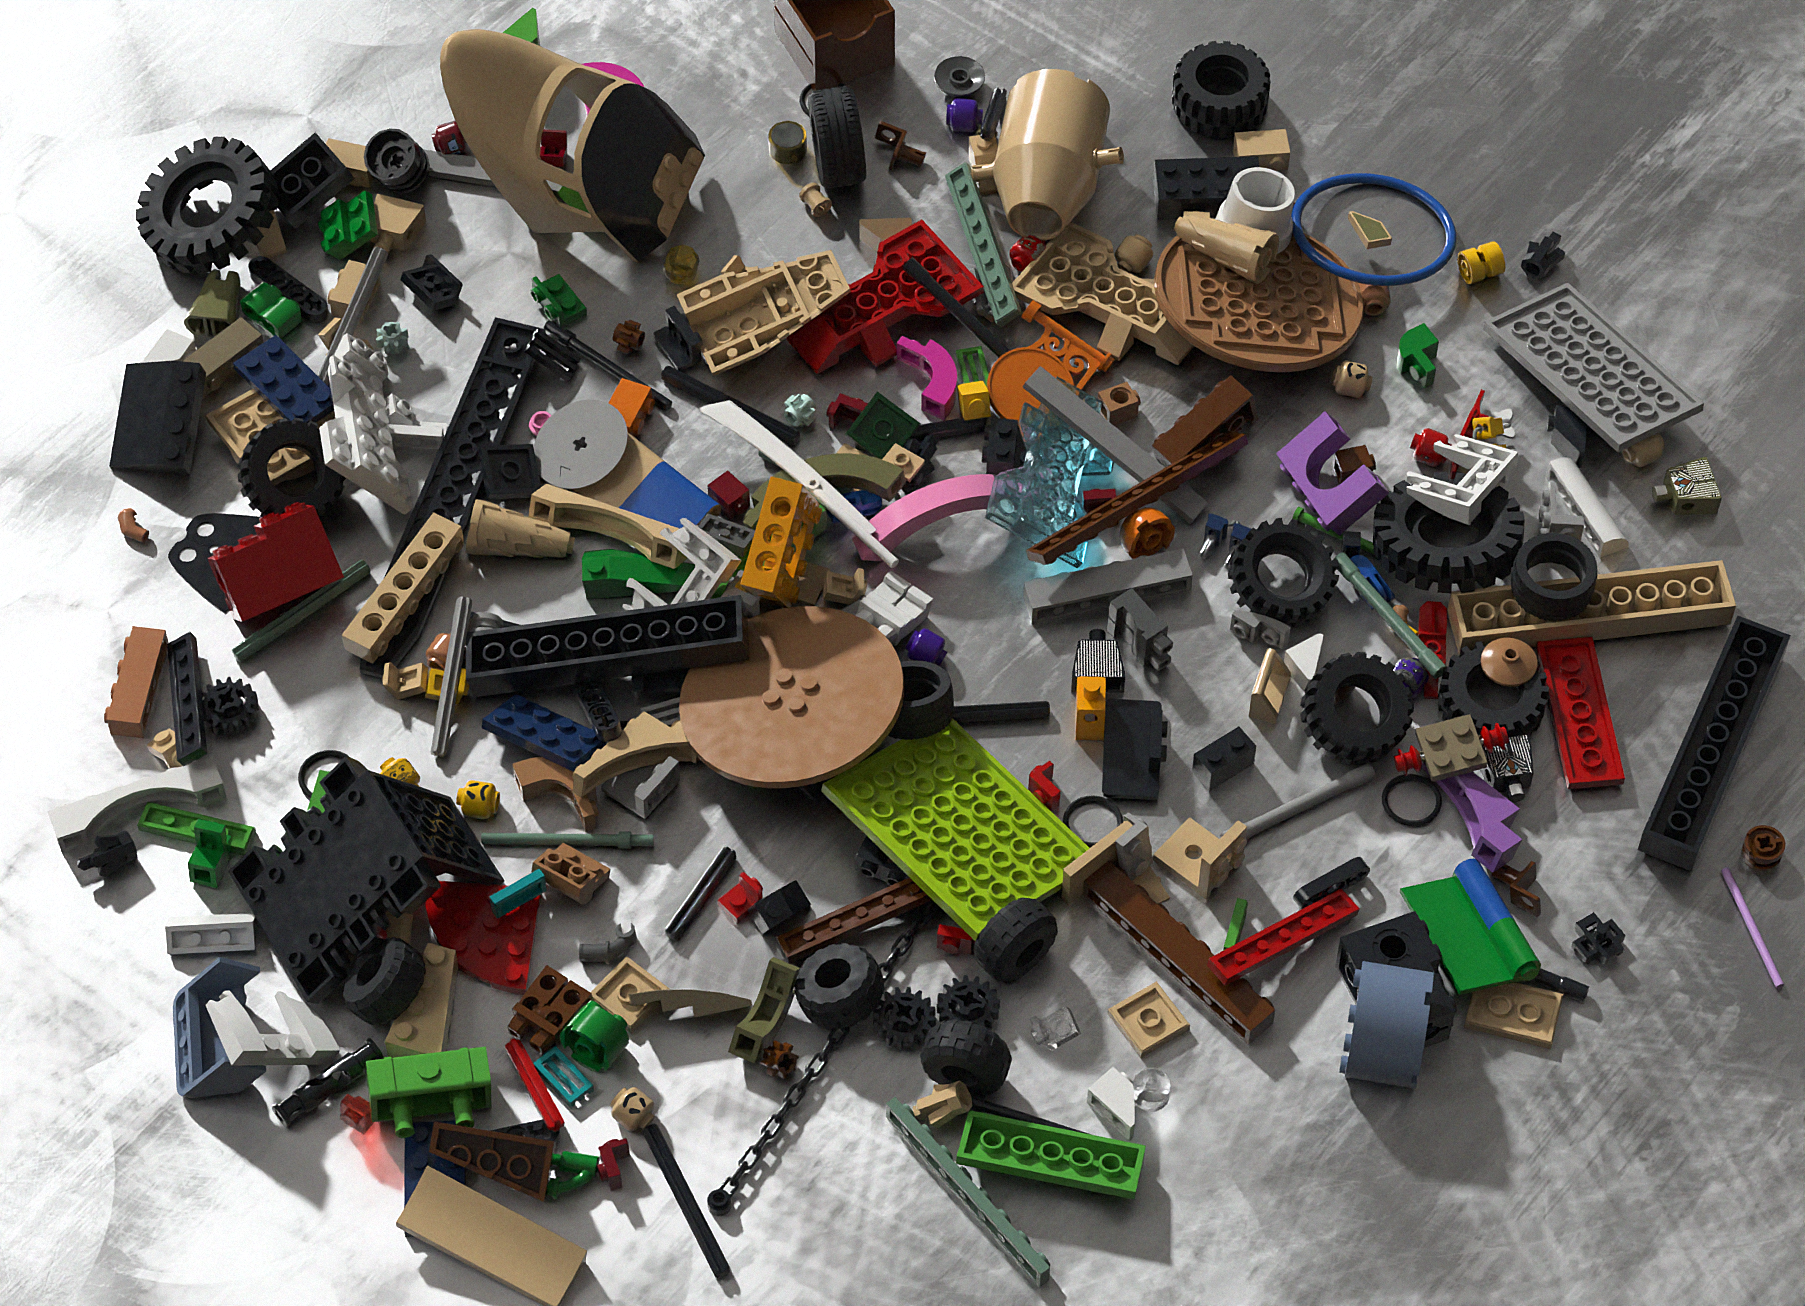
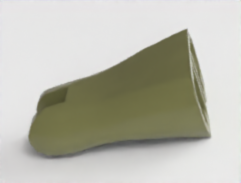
M212 269L208 274L200 293L184 319L186 329L193 335L207 336L212 328L213 336H216L236 321L240 291L238 272L228 271L226 280H221L220 270Z

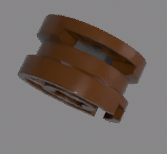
M1755 826L1747 832L1741 849L1742 859L1746 865L1754 870L1762 872L1773 870L1781 861L1785 850V839L1777 829L1771 826ZM1757 863H1758V864H1762V865H1765V867H1760V866H1757L1756 864H1757Z

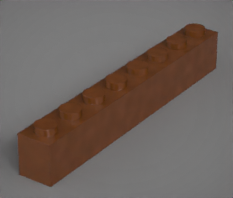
M1108 861L1084 881L1083 896L1244 1042L1249 1045L1273 1024L1275 1009L1270 1000L1258 995L1245 978H1239L1225 986L1207 966L1209 958L1214 956L1209 946L1202 940L1198 941L1190 934L1188 927L1184 923L1177 922L1170 916L1169 911L1161 903L1157 904L1151 899L1144 887L1136 885L1131 881L1124 869L1119 866L1116 867Z

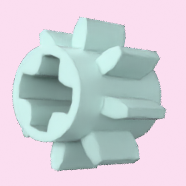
M385 322L381 329L376 330L377 347H384L385 354H399L403 347H408L407 328L401 329L399 322Z
M798 394L796 397L792 395L784 402L787 406L784 409V416L791 425L795 427L799 425L801 427L804 425L809 426L816 419L814 413L817 407L813 399L808 395Z

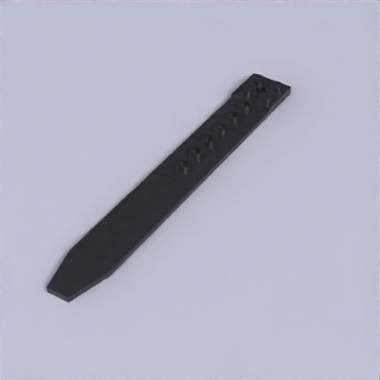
M495 317L385 576L433 513L460 525L463 533L484 482L478 450L481 445H499L526 379L529 377L536 361L526 354L524 350L534 331L539 327ZM539 328L541 331L546 333L545 329ZM512 344H516L517 347L515 350L505 348L506 346L511 347ZM446 571L438 575L431 591L423 595L416 611L412 615L409 614L404 621L400 633L394 635L389 641L385 653L382 656H378L373 664L361 658L360 673L382 678L385 663L391 662L395 667L400 663L419 638Z

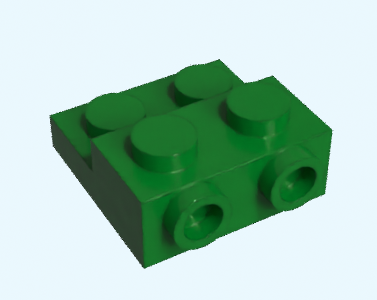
M366 190L347 203L338 199L320 212L321 220L318 221V226L324 236V240L320 243L321 248L325 253L339 260H342L378 235L373 195Z

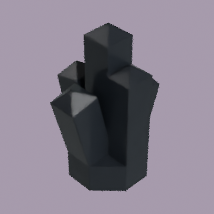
M1552 232L1549 237L1545 236L1540 245L1537 242L1529 241L1527 254L1521 262V268L1527 276L1534 279L1544 278L1550 269L1564 259L1565 251L1557 247L1560 243L1561 235Z
M926 436L921 444L916 439L907 440L905 449L924 459L925 464L911 482L906 481V485L918 487L922 479L935 470L933 463L930 461L938 449L936 447L938 441L935 436Z
M122 831L115 835L97 836L94 843L99 848L94 849L92 854L78 859L77 867L83 871L96 867L100 876L108 877L127 862L138 858L134 841L128 831Z

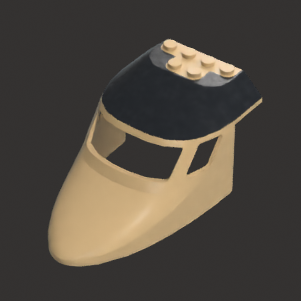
M469 29L457 31L445 40L441 49L440 70L443 87L454 119L481 167L506 201L535 233L605 232L633 262H639L668 239L705 154L696 134L664 100L653 91L636 83L582 65L544 47L506 33L483 29ZM564 85L591 109L578 137L574 152L573 174L552 166L540 158L541 135L556 97ZM546 180L579 192L589 213L559 202Z

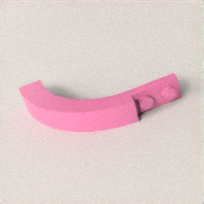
M991 474L967 475L943 480L916 490L880 511L869 522L877 529L872 536L889 552H892L901 542L916 531L937 520L957 513L982 509L1034 513L1039 504L1029 485L997 483ZM856 535L852 538L862 560L883 561Z

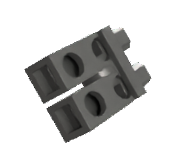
M1132 588L1112 600L1109 606L1107 632L1113 638L1120 634L1131 645L1133 654L1138 657V662L1142 666L1150 662L1159 671L1170 664L1171 656L1168 652L1173 648V641L1167 636L1168 625L1164 620L1159 622L1157 615Z

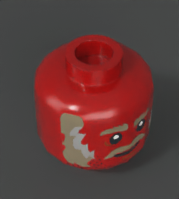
M1031 234L1028 237L1022 236L1009 252L1013 267L1022 272L1031 261H1035L1046 249L1047 244L1045 240H1041Z

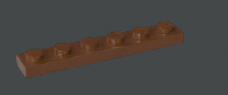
M909 877L777 936V940L788 963L791 964L815 953L819 949L836 944L928 903L932 899Z

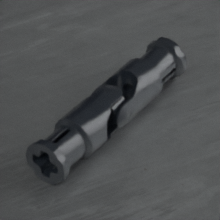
M371 1038L365 1040V1045L352 1054L348 1052L321 1071L315 1078L308 1080L292 1091V1096L279 1105L276 1103L272 1105L275 1116L285 1128L289 1127L290 1122L304 1112L309 1113L329 1096L334 1095L363 1075L366 1069V1061L384 1059L381 1050ZM341 1071L340 1077L337 1081L336 1079H334L332 1074Z

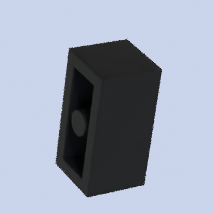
M1343 532L1341 553H1345L1350 559L1352 556L1360 554L1361 532Z

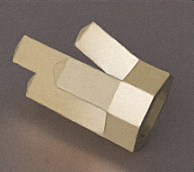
M961 1081L952 1084H936L933 1087L932 1094L918 1099L912 1111L915 1114V1118L919 1121L928 1118L929 1125L939 1128L957 1115L969 1111L972 1107V1098L966 1085Z

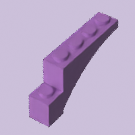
M1422 763L1421 768L1429 774L1426 763ZM1474 772L1436 781L1453 801L1465 821L1474 849L1471 856L1491 872H1495L1511 861L1522 841L1518 835L1510 830L1520 808Z

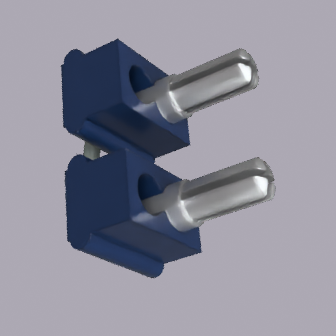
M1213 513L1208 514L1204 534L1205 542L1199 551V556L1207 558L1213 546L1219 547L1222 540L1227 538L1228 527L1233 526L1230 536V552L1224 562L1225 567L1229 566L1228 568H1232V565L1229 564L1230 560L1251 528L1241 525L1236 520L1228 523V520Z

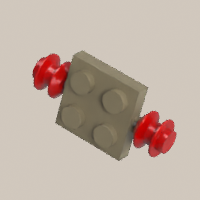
M1469 714L1416 728L1415 735L1421 751H1418L1412 745H1410L1409 752L1403 753L1399 748L1398 755L1394 756V762L1397 771H1403L1405 776H1407L1408 770L1413 768L1419 773L1422 763L1425 762L1431 780L1435 782L1487 768V760L1482 747L1490 754L1493 753V747L1496 746L1505 750V744L1509 743L1505 727H1500L1498 723H1495L1493 730H1488L1486 726H1483L1480 735H1478Z

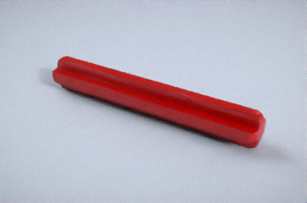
M515 1038L510 1039L505 1044L507 1054L548 1130L559 1131L565 1124L564 1119L522 1042Z

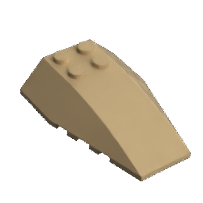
M832 250L797 257V261L784 263L783 260L773 262L774 266L761 269L758 266L747 268V272L735 274L734 271L724 273L677 294L693 332L697 331L702 338L703 346H701V351L713 376L764 354L851 292Z

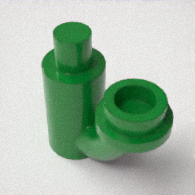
M563 1151L562 1155L554 1154L552 1166L560 1167V1172L578 1175L562 1182V1178L559 1176L550 1178L547 1195L553 1196V1199H558L559 1194L587 1184L593 1177L597 1176V1165L600 1162V1157L570 1151Z

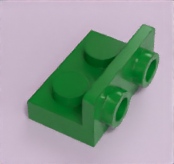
M560 274L543 282L537 276L531 278L532 289H530L533 300L537 304L541 303L550 321L554 320L560 328L587 315V308Z

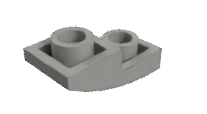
M1235 610L1232 613L1230 630L1239 638L1247 639L1254 643L1260 636L1266 643L1275 645L1280 649L1287 645L1290 634V627L1288 625L1253 612Z

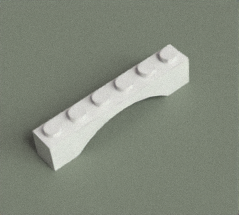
M211 756L200 758L186 766L170 768L163 773L151 777H143L136 782L124 786L113 787L111 790L97 795L86 796L82 800L70 804L59 805L47 812L61 853L90 844L97 833L109 822L123 813L145 806L147 802H176L201 807L227 797L215 760Z

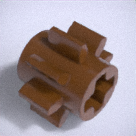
M625 320L624 324L619 323L616 326L612 339L613 342L618 343L617 350L629 354V352L633 353L634 349L639 350L642 347L645 332L639 330L640 323Z
M774 1040L773 1046L763 1049V1060L760 1061V1064L768 1067L766 1074L772 1077L777 1075L786 1079L788 1073L796 1071L795 1066L799 1055L791 1053L793 1045L787 1042L782 1044Z

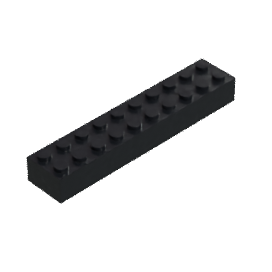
M741 595L467 632L466 680L474 697L749 660L748 613Z
M1737 615L1643 830L1638 851L1687 870H1693L1785 655L1791 635Z

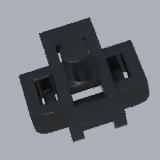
M1593 912L1576 922L1575 931L1580 938L1574 940L1571 947L1575 951L1578 950L1583 956L1582 960L1585 964L1596 958L1602 964H1605L1613 956H1619L1623 953L1624 948L1621 943L1626 935L1612 919L1602 923ZM1590 926H1592L1593 929H1591V930L1588 931L1587 928H1589ZM1610 930H1612L1616 936H1613ZM1588 944V946H1589L1592 950H1591V951H1588V949L1585 947V945Z

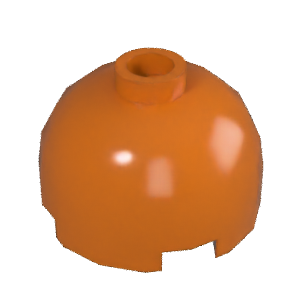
M1143 507L1127 516L1122 523L1119 533L1121 545L1125 552L1133 559L1143 555L1150 556L1157 553L1162 547L1167 549L1174 538L1175 527L1172 525L1171 520L1158 509Z

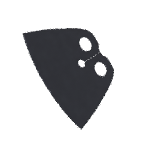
M222 513L197 515L186 527L187 535L185 538L176 542L169 551L168 558L174 569L198 593L223 612H226L229 608L225 601L226 597L223 590H220L207 559L213 556V553L209 551V547L213 545L218 546V548L224 545L234 547L239 545L238 539L250 534L257 535L254 526L260 524L259 518L261 517ZM201 523H211L214 526L213 533L209 536H200L197 533V527ZM193 548L196 551V557L192 561L185 562L179 558V553L182 549Z

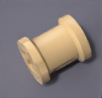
M810 183L800 191L799 198L802 202L808 204L814 217H820L831 209L832 201L828 197H824L817 183Z

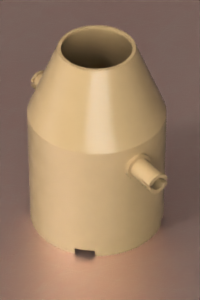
M1043 69L1028 73L1019 78L1012 90L1010 89L995 161L990 164L973 165V169H971L972 178L975 182L994 179L1008 223L1017 234L1023 237H1028L1031 234L1041 240H1049L1060 235L1094 195L1099 169L1104 165L1123 164L1124 153L1121 147L1103 150L1110 116L1108 98L1093 81L1088 79L1086 82L1074 77L1075 73L1071 71Z

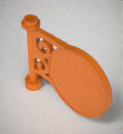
M1032 300L1021 318L1029 323L1035 320L1044 326L1043 335L1034 344L1028 347L1013 349L999 357L990 370L986 387L989 391L990 405L1001 419L1018 420V426L1047 429L1056 425L1062 419L1023 388L1024 383L1041 366L1078 396L1096 370L1107 372L1115 359L1111 357L1112 354L1110 352L1106 356L1049 318L1040 311L1042 306ZM1051 332L1060 337L1064 342V347L1059 351H1053L1049 346L1053 344V349H1057L1060 344L1058 338L1049 337ZM1072 358H1076L1074 365H1077V368L1072 367L1069 363ZM1083 359L1088 365V370L1074 388L1071 375H1079L1083 371L1084 362L1081 360Z

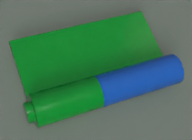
M1475 858L1461 862L1455 868L1453 876L1450 878L1400 888V894L1410 911H1416L1419 919L1426 922L1429 929V938L1433 944L1438 945L1442 954L1440 962L1459 995L1518 981H1529L1538 975L1541 968L1539 959L1482 865Z

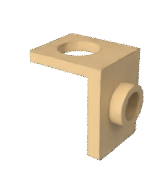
M896 443L882 459L903 469L905 480L911 482L925 464L924 459Z

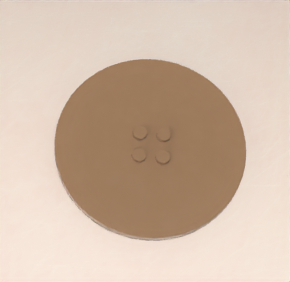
M1293 233L1289 245L1277 254L1275 262L1269 261L1266 268L1271 270L1267 277L1259 284L1251 282L1235 271L1218 264L1213 258L1194 249L1193 246L1182 241L1178 236L1173 238L1161 253L1154 276V289L1156 299L1164 316L1172 327L1188 342L1224 362L1266 372L1306 370L1325 364L1338 357L1352 344L1358 334L1364 312V301L1358 283L1336 276L1314 263L1298 246ZM1304 233L1306 239L1316 251L1330 261L1349 269L1336 253L1323 243Z
M799 606L773 610L749 618V660L690 668L680 694L679 713L685 737L691 749L706 766L727 779L741 784L763 788H790L814 784L834 777L852 768L869 756L885 740L894 727L903 705L905 689L903 670L899 657L890 641L875 626L860 617L841 610L816 606Z

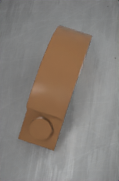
M543 757L530 758L512 764L514 779L523 801L546 794L565 797L575 806L585 832L596 829L595 817L599 816L596 806V787L582 798L572 792L574 782L572 776L574 772Z

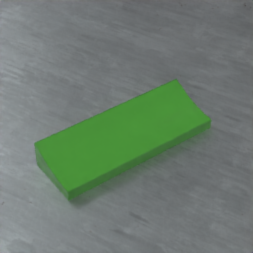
M969 1110L957 1153L956 1164L1135 1200L1144 1164L1146 1145Z

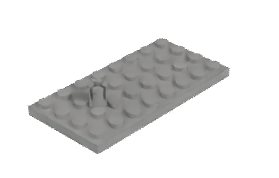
M1569 283L1561 285L1484 322L1483 330L1617 452L1703 411L1704 402Z

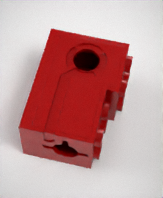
M296 502L285 507V513L281 515L279 513H271L259 518L260 524L254 526L257 535L250 534L238 539L239 545L234 547L228 545L219 547L212 551L213 556L207 558L220 590H223L226 597L225 601L234 620L243 622L344 578L313 505Z

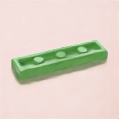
M147 802L137 824L139 831L196 844L194 826L198 819L224 824L226 826V835L232 837L230 852L245 855L249 851L256 834V829L252 826Z

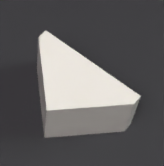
M1316 634L1285 651L1284 663L1304 693L1308 682L1317 672L1322 650L1323 634Z

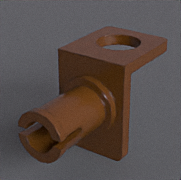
M880 121L875 139L896 147L891 158L889 170H893L896 161L900 159L921 168L927 152H922L905 145L906 130ZM882 131H891L894 133L895 138L885 136Z
M1531 861L1521 872L1507 864L1492 872L1493 878H1497L1510 885V899L1513 905L1539 917L1541 914L1540 898L1527 891L1536 880L1535 862ZM1522 897L1527 898L1533 906L1526 904Z

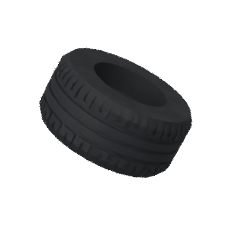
M843 86L831 88V90L813 91L808 96V108L814 154L821 185L830 189L836 186L838 188L844 185L861 184L866 179L867 174L860 116L853 89Z

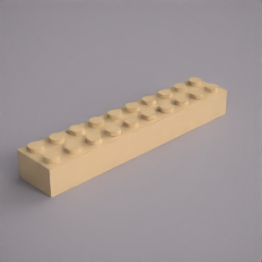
M1723 560L1599 574L1597 575L1594 594L1584 611L1571 619L1562 621L1543 620L1525 612L1518 605L1515 597H1513L1511 585L1487 587L1485 589L1477 588L1473 592L1466 593L1452 591L1447 611L1458 655L1460 656L1461 648L1465 646L1471 651L1474 650L1476 642L1482 641L1483 646L1486 647L1492 641L1500 638L1518 639L1532 648L1537 646V641L1593 637V640L1729 625L1732 622L1736 603ZM1578 577L1538 581L1535 583L1546 589L1563 591L1578 586L1580 580Z

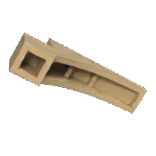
M644 711L636 719L633 718L627 723L619 738L609 741L602 749H597L590 760L584 765L580 764L575 769L572 776L574 779L572 792L582 798L593 788L610 778L643 766L664 763L669 756L677 761H691L695 764L700 759L691 749L685 737L681 720L674 721L671 727Z

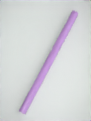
M1728 867L1724 868L1721 872L1776 989L1782 988L1784 983L1730 869Z

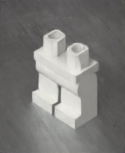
M890 570L884 576L883 582L860 601L855 616L875 626L893 646H896L900 639L908 635L928 617L933 598L915 586L909 589L910 583Z

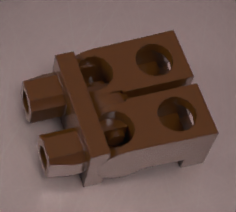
M546 965L522 996L519 1003L517 1002L512 1008L514 1017L507 1026L508 1033L518 1040H521L528 1030L535 1035L531 1038L529 1044L533 1050L541 1055L551 1046L559 1047L561 1044V1032L589 1001H593L592 993L572 980L568 982L567 977Z

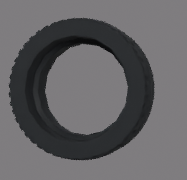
M1552 532L1534 536L1521 546L1514 560L1511 574L1513 597H1515L1518 605L1525 612L1539 619L1548 621L1571 619L1584 611L1594 594L1597 581V562L1595 556H1593V553L1586 544L1568 534ZM1541 563L1560 564L1572 570L1579 578L1580 584L1569 590L1554 591L1543 588L1535 583L1527 571Z
M917 660L901 661L905 689L903 700L912 698L921 700L903 701L899 717L888 736L905 740H916L933 736L944 730L953 718L954 698L950 676L946 670L931 662Z

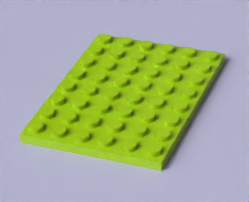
M953 718L950 724L941 732L922 739H901L823 783L821 789L825 796L974 941L978 939L981 930L987 925V922L1010 902L1022 897L1036 899L1041 902L1062 889L1063 869L1090 849Z

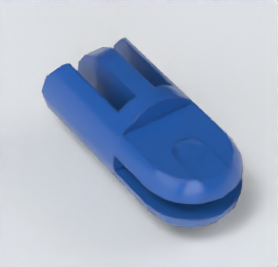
M864 490L841 494L863 516L873 515L879 512L882 507L881 497ZM827 510V515L834 524L841 522Z
M1355 555L1350 558L1358 567L1360 573L1386 602H1391L1395 599V594L1368 558L1362 555ZM1363 597V599H1364L1365 602L1368 604V606L1371 608V610H1374V608H1373V607L1367 602V600Z

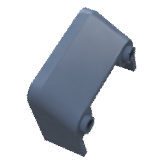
M218 957L176 994L173 1002L176 1088L180 1096L197 1098L238 1093L266 1072V1066L231 1065L206 1008V1004L210 1000L220 1001L219 996L229 990L244 1007L247 999L244 985L260 973V967Z

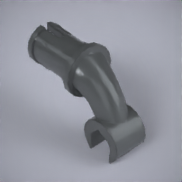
M620 923L615 929L617 939L611 943L606 941L605 944H580V962H606V964H610L612 960L620 956L628 947L636 943L635 926L631 923V930L623 934Z

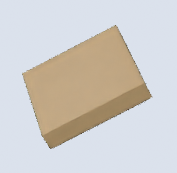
M626 956L591 993L593 1001L597 1002L602 1009L612 1015L617 1014L623 1017L628 1024L626 1030L632 1034L660 1005V1002L654 1001L630 1006L628 994L669 988Z
M1157 981L1108 1009L1109 1017L1140 1058L1190 1030V1024Z

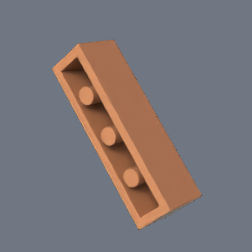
M132 626L130 637L127 636L125 638V655L123 660L118 662L117 683L112 684L111 705L106 707L104 713V722L108 723L111 735L144 738L168 652L167 644L169 642L166 630Z

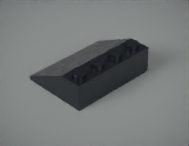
M158 361L126 364L110 458V468L190 476L206 379V372L200 363Z

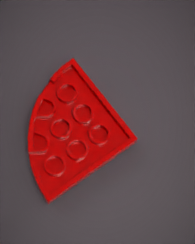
M439 881L441 887L425 902L429 923L439 946L456 950L458 968L471 978L476 977L483 982L491 984V987L497 990L524 995L528 988L542 894L502 917L496 918L491 910L489 897L507 887L506 885L487 886L478 883Z

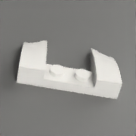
M1455 434L1453 437L1455 445L1449 446L1438 441L1434 443V451L1470 471L1457 485L1409 471L1407 473V482L1412 483L1413 486H1407V494L1430 509L1469 525L1481 512V502L1499 482L1506 483L1517 471L1518 452Z
M682 518L680 521L684 527L673 533L669 528H664L659 533L696 564V567L671 604L710 599L721 583L728 582L741 563L737 556L686 518ZM633 578L628 579L626 587H631L635 590L632 605L623 604V608L626 611L668 605Z
M230 990L223 992L219 996L220 1001L210 1000L206 1004V1008L232 1066L329 1065L340 1052L332 1033L309 1004L303 1000L298 1001L290 998L284 992L277 991L274 997L291 1034H259L248 1013Z

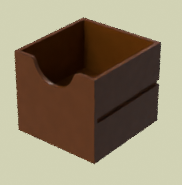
M774 0L775 33L808 84H811L813 91L830 90L831 88L838 87L840 83L846 84L895 65V10L888 0Z

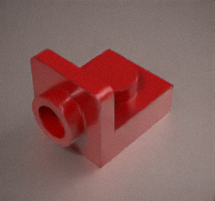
M742 872L739 875V883L717 900L718 906L738 924L749 915L747 909L763 899V887L755 877L750 878L745 872Z

